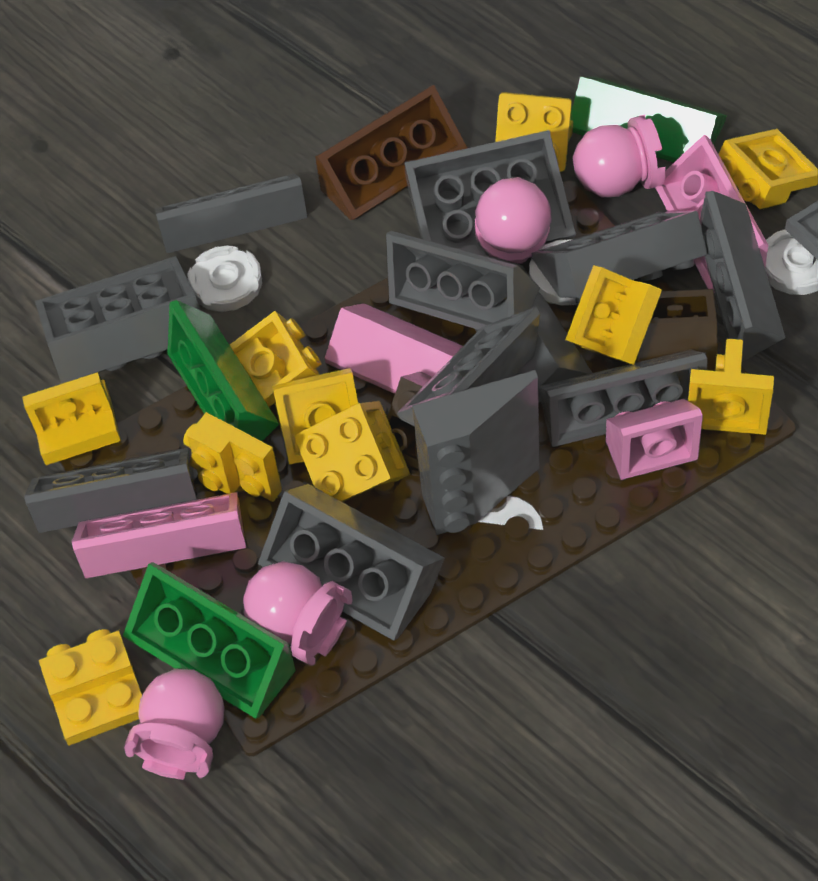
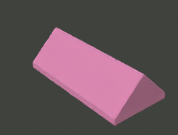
M705 134L665 171L663 185L655 187L668 212L697 211L699 220L706 192L715 191L745 203L709 136ZM748 209L764 266H766L768 243ZM705 257L693 259L707 288L713 289Z
M363 303L340 309L325 355V363L341 370L350 368L354 376L395 394L401 376L423 372L433 377L463 346Z
M237 492L82 521L78 523L72 540L73 550L85 579L148 567V564L152 562L159 565L246 548Z

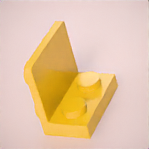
M380 401L359 403L295 435V441L314 487L341 502L380 484L398 481L411 475Z

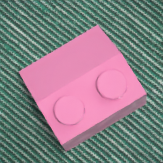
M685 399L673 402L664 401L657 403L651 408L635 412L626 411L607 419L606 443L620 479L623 480L698 460L703 416L700 408Z

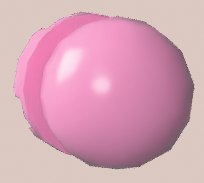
M644 114L630 118L628 129L619 125H600L586 132L576 146L573 155L574 171L583 187L600 197H619L632 191L639 181L646 189L662 186L665 181V167L658 168L655 151L662 150V146L651 118L646 119Z
M519 177L502 179L491 185L481 195L475 210V235L482 249L489 256L518 264L527 261L528 258L532 257L531 253L539 251L545 246L552 220L551 206L545 194L534 183Z
M282 561L263 567L249 580L243 598L244 616L291 645L294 657L313 666L315 665L314 656L317 653L326 656L339 639L347 620L340 616L344 603L352 604V592L333 581L322 586L320 578L303 565Z
M175 668L156 677L144 691L139 704L138 717L140 724L133 726L129 731L124 746L125 753L128 757L136 754L144 759L143 769L163 777L184 780L186 772H196L199 778H203L209 772L213 759V751L208 744L216 738L223 725L224 704L222 696L213 681L196 670Z

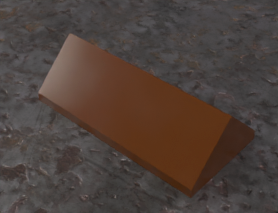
M429 86L315 156L320 190L350 220H354L408 186L405 177V162L467 149L435 86Z

